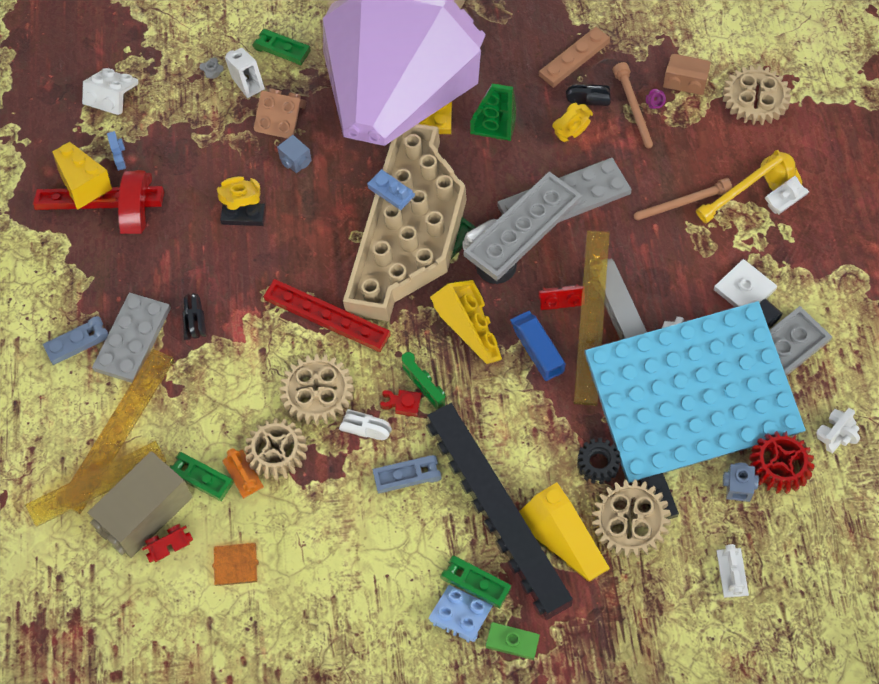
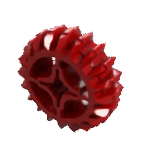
M776 431L773 437L767 433L764 436L765 440L762 438L758 439V445H754L751 449L752 454L749 456L751 463L749 466L755 467V475L760 477L759 485L766 483L767 491L774 487L776 494L780 493L781 489L788 494L791 489L796 492L800 486L804 487L807 484V480H810L812 477L811 471L814 470L815 466L811 463L814 460V456L809 455L810 447H803L804 440L796 441V434L791 438L788 437L787 431L782 436ZM769 451L771 460L768 464H765L763 456L765 452ZM798 460L800 469L799 473L795 475L793 464Z

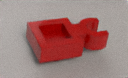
M389 390L382 392L384 398L390 399L388 402H380L382 409L389 410L394 407L395 414L418 417L422 393L399 390L398 395H394Z

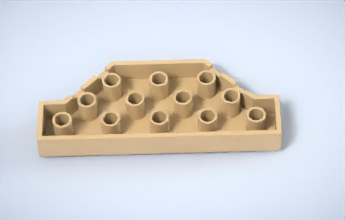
M417 124L391 141L383 171L411 189L415 196L402 210H399L375 193L343 300L345 311L359 317L389 322L396 301L448 272L467 198L464 183L457 178L454 170L438 153L440 144L438 127Z

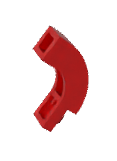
M144 170L124 172L120 183L118 201L120 234H142L146 228L145 194L152 182V173H146Z

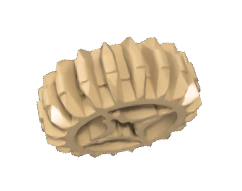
M275 418L273 423L270 424L268 420H265V426L262 427L257 424V432L250 431L252 438H246L248 446L244 448L247 454L245 458L247 462H250L251 470L256 469L258 476L264 473L265 479L268 480L273 475L274 479L278 480L279 475L282 474L287 479V472L296 473L295 466L302 468L300 460H306L304 452L308 450V447L305 444L306 437L302 435V430L300 428L296 429V425L293 422L288 425L287 420L284 419L280 424L278 419ZM265 441L266 446L262 449V453L258 455L259 448ZM294 443L293 452L291 453V455H290L289 457H287V456H286V452L290 449V446Z

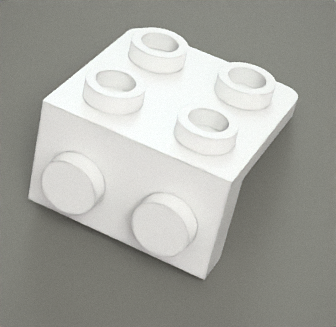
M104 68L83 81L82 104L119 115L123 112V94L138 85V79L133 78L129 74H120L114 72L113 69Z

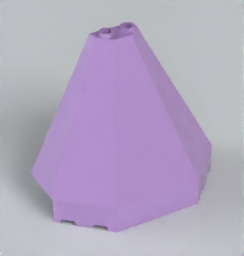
M338 0L331 4L323 18V52L343 137L385 146L478 84L480 47L486 34L482 30L479 31L473 24V19L464 9H460L454 0Z

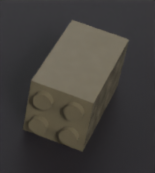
M151 451L87 513L93 519L90 524L96 529V532L103 539L108 540L119 554L123 555L126 553L132 558L146 544L145 541L152 538L193 496L185 481Z

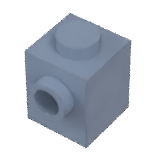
M294 135L277 147L282 164L287 169L291 168L295 173L305 169L312 161L310 149Z

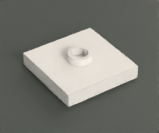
M743 259L714 286L713 290L736 308L757 301L760 303L777 289V285Z

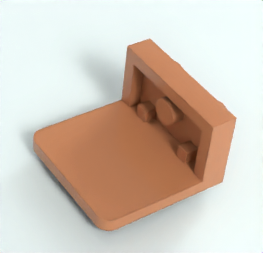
M672 54L666 69L663 87L704 95L711 62Z
M269 89V92L261 91L254 130L259 133L288 139L295 133L299 108L305 109L306 101L300 99L301 95L289 93L288 96L281 95L282 91Z

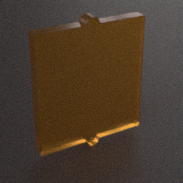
M256 543L214 547V563L212 568L214 569L215 586L257 582V565H259V561L257 560Z

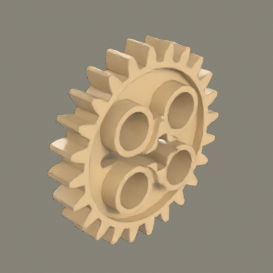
M750 65L749 70L742 67L741 72L735 70L734 76L729 75L722 93L724 95L723 102H726L725 108H731L730 114L737 113V120L743 117L744 123L752 120L753 125H755L756 121L763 125L765 120L772 123L773 118L779 120L780 115L785 114L790 104L791 95L789 94L791 88H787L788 81L782 82L783 76L776 77L777 71L770 73L769 67L764 71L761 65L758 66L757 70H754V67ZM757 81H759L760 84H759V90H758V95H757L758 102H757V109H755V108H754V101H755V96H756V91H755V89H756V86H757Z
M318 354L315 355L314 360H311L307 355L306 362L298 359L299 365L297 367L293 364L290 365L292 372H284L287 379H281L283 387H280L279 390L283 395L280 398L282 403H284L285 410H290L291 417L297 414L298 422L305 418L307 425H309L311 420H314L316 426H318L319 421L323 419L324 423L328 424V417L336 420V413L344 414L342 407H350L347 400H353V395L350 393L354 391L352 376H349V370L344 369L342 362L337 364L335 357L329 362L327 355H324L322 360L319 359ZM328 376L333 377L330 381H324V378ZM305 377L310 378V380L307 382L301 381ZM326 397H332V398H333V399H332L331 401H329V402H324V401H323ZM303 398H310L306 403L300 402Z
M636 479L630 486L627 480H624L623 487H620L616 482V490L613 491L607 487L609 495L600 494L599 496L603 502H595V506L599 511L592 512V515L598 518V520L593 521L592 524L594 527H600L595 531V534L597 536L603 535L600 539L601 544L609 542L607 545L609 551L616 547L615 553L618 556L622 551H625L626 558H629L631 552H634L635 556L639 558L641 550L646 555H649V547L657 550L656 541L664 543L661 534H669V531L664 526L671 525V521L665 518L670 516L671 512L670 510H663L668 506V502L661 501L663 498L662 493L654 495L656 492L655 486L647 490V483L645 481L641 487L638 486ZM635 498L636 502L633 512L636 519L632 520V537L627 539L630 528L627 518L631 517V501ZM620 501L627 503L626 508L623 510L615 509L616 504ZM642 504L651 505V509L648 512L642 513L639 511V507ZM617 524L624 526V530L619 534L612 532L613 527ZM646 527L649 531L645 536H638L636 534L638 528Z

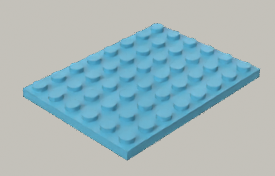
M759 301L591 348L584 352L616 450L620 452V463L628 484L632 483L635 479L639 481L649 476L670 472L751 448L754 445H758V439L762 438L765 440L764 436L767 433L773 437L776 431H778L780 436L787 431L789 437L806 431Z

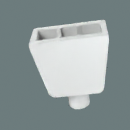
M239 48L226 54L225 60L230 75L247 98L265 89L257 62L247 51Z

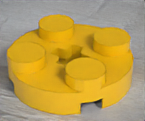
M571 104L567 108V112L553 123L552 127L555 129V135L563 142L569 141L567 138L570 136L576 138L590 124L589 116H593V112L585 104Z
M244 177L228 178L221 182L220 188H217L219 201L227 205V208L230 210H236L240 206L254 205L260 201V185L252 178H250V181L244 180Z

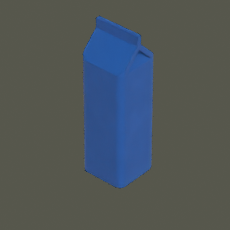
M529 310L510 319L517 337L543 379L548 381L562 374L565 371L566 363L537 317L531 314Z

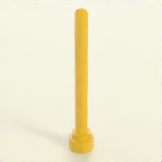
M776 155L712 204L700 206L696 209L698 217L704 223L711 221L716 214L715 211L783 161V157Z

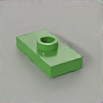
M492 622L486 648L534 660L540 634Z

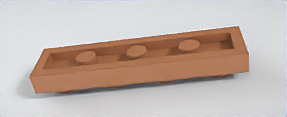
M594 27L539 71V77L554 88L608 45L610 37L599 28Z

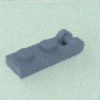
M98 316L93 317L88 323L44 343V349L51 363L55 365L105 341L108 332L102 327L103 322ZM95 331L94 335L89 336V333Z
M431 455L372 469L378 494L426 482L440 481L442 476L441 472L437 470V457ZM421 468H428V472L422 473Z

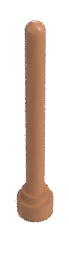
M618 63L612 69L614 76L623 85L644 145L649 149L653 146V142L629 80L631 71L627 63Z
M729 178L718 180V183L713 187L638 211L634 214V219L641 220L716 194L723 196L733 188Z

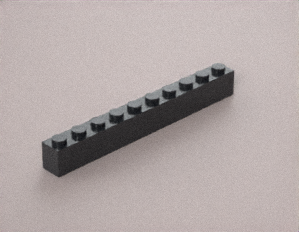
M449 403L428 414V424H426L428 433L431 437H436L439 442L437 447L443 456L447 455L450 460L448 464L454 475L458 474L461 478L460 485L465 494L470 493L473 498L471 502L475 511L478 514L482 513L484 516V525L489 533L493 532L497 540L495 542L502 554H507L510 559L508 565L514 574L518 573L522 579L520 584L527 595L530 593L533 597V606L539 615L543 614L545 619L548 620L571 607L573 598L453 404Z

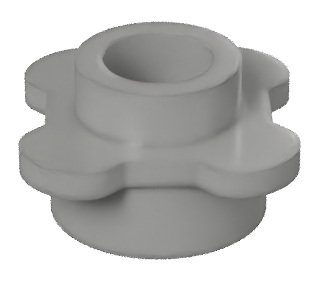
M211 58L206 63L200 64V70L204 71L207 78L214 79L223 72V66L219 65L217 58Z

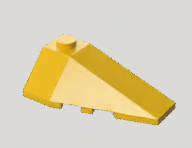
M473 280L449 283L430 297L434 309L439 313L440 317L486 364L502 360L496 338L490 333L488 325L491 323L490 319L484 315L482 309L485 306L484 300Z
M557 482L536 494L519 511L534 537L546 546L547 550L564 560L570 568L588 582L609 570V566L575 508Z

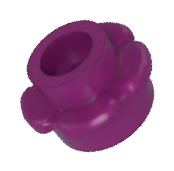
M652 89L649 95L646 96V103L649 104L648 106L651 109L661 108L666 102V97L662 90Z

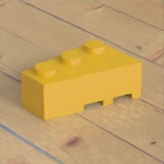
M71 142L52 151L58 171L77 210L112 189L107 170Z

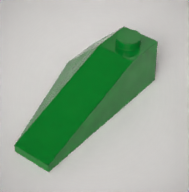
M491 84L471 118L470 134L511 141L516 122V103L513 87Z

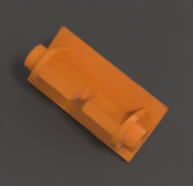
M234 448L228 450V456L222 462L243 499L264 488L255 470H251L250 462L246 461V454L243 449L240 451H236Z

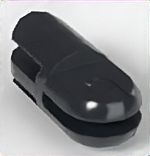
M572 84L566 90V98L572 104L609 106L611 103L610 86Z
M192 293L191 296L187 294L184 296V312L182 313L184 340H190L191 336L194 339L199 338L200 335L206 337L205 314L202 310L200 297L196 293Z

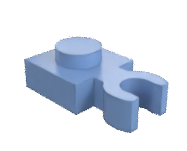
M115 131L107 133L118 171L126 169L122 151L125 150L122 138L118 139Z

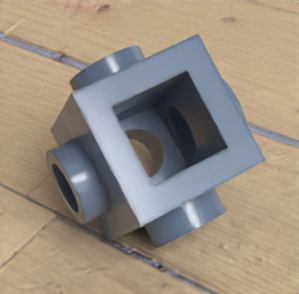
M746 463L730 465L728 472L723 474V486H726V499L751 501L754 490H757L759 482L758 475H755V467L748 466Z

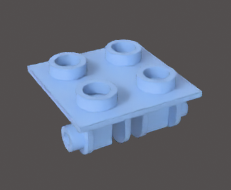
M448 585L428 619H430V622L435 627L438 626L444 630L447 628V633L453 630V636L459 633L458 637L465 639L466 642H475L478 631L493 605Z

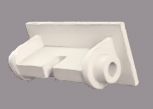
M734 544L725 546L726 549L716 550L724 598L749 596L741 548H736Z

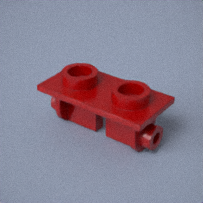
M578 284L562 287L560 290L557 287L543 288L538 291L541 310L585 306V288L578 286Z
M179 523L167 529L168 535L162 538L156 535L146 540L147 546L143 547L142 550L148 548L149 553L146 556L149 562L155 561L156 563L170 555L167 548L170 544L175 552L187 545L189 546V542L193 541L190 532L184 533L183 530L187 526L181 527Z

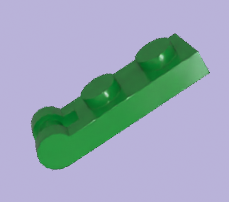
M262 29L259 39H256L252 44L253 48L259 52L265 51L299 65L303 64L311 52L309 45L267 29Z
M404 353L401 358L405 374L436 410L445 406L446 394L440 386L436 387L431 382L432 378L426 370L422 371L418 367L413 353Z
M179 452L175 457L176 462L169 467L185 483L222 502L234 483L233 479L185 453ZM184 465H188L185 472L181 470Z
M452 555L448 562L450 565L447 570H443L440 578L500 609L512 585ZM458 569L464 571L461 577L455 575Z

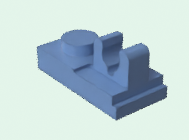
M382 169L368 182V189L399 210H402L415 196L411 189Z

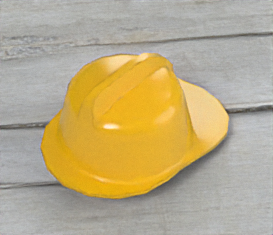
M776 150L773 155L762 161L761 167L776 155L783 157V161L764 175L772 191L794 176L798 178L802 185L801 176L796 169L795 161L789 154Z

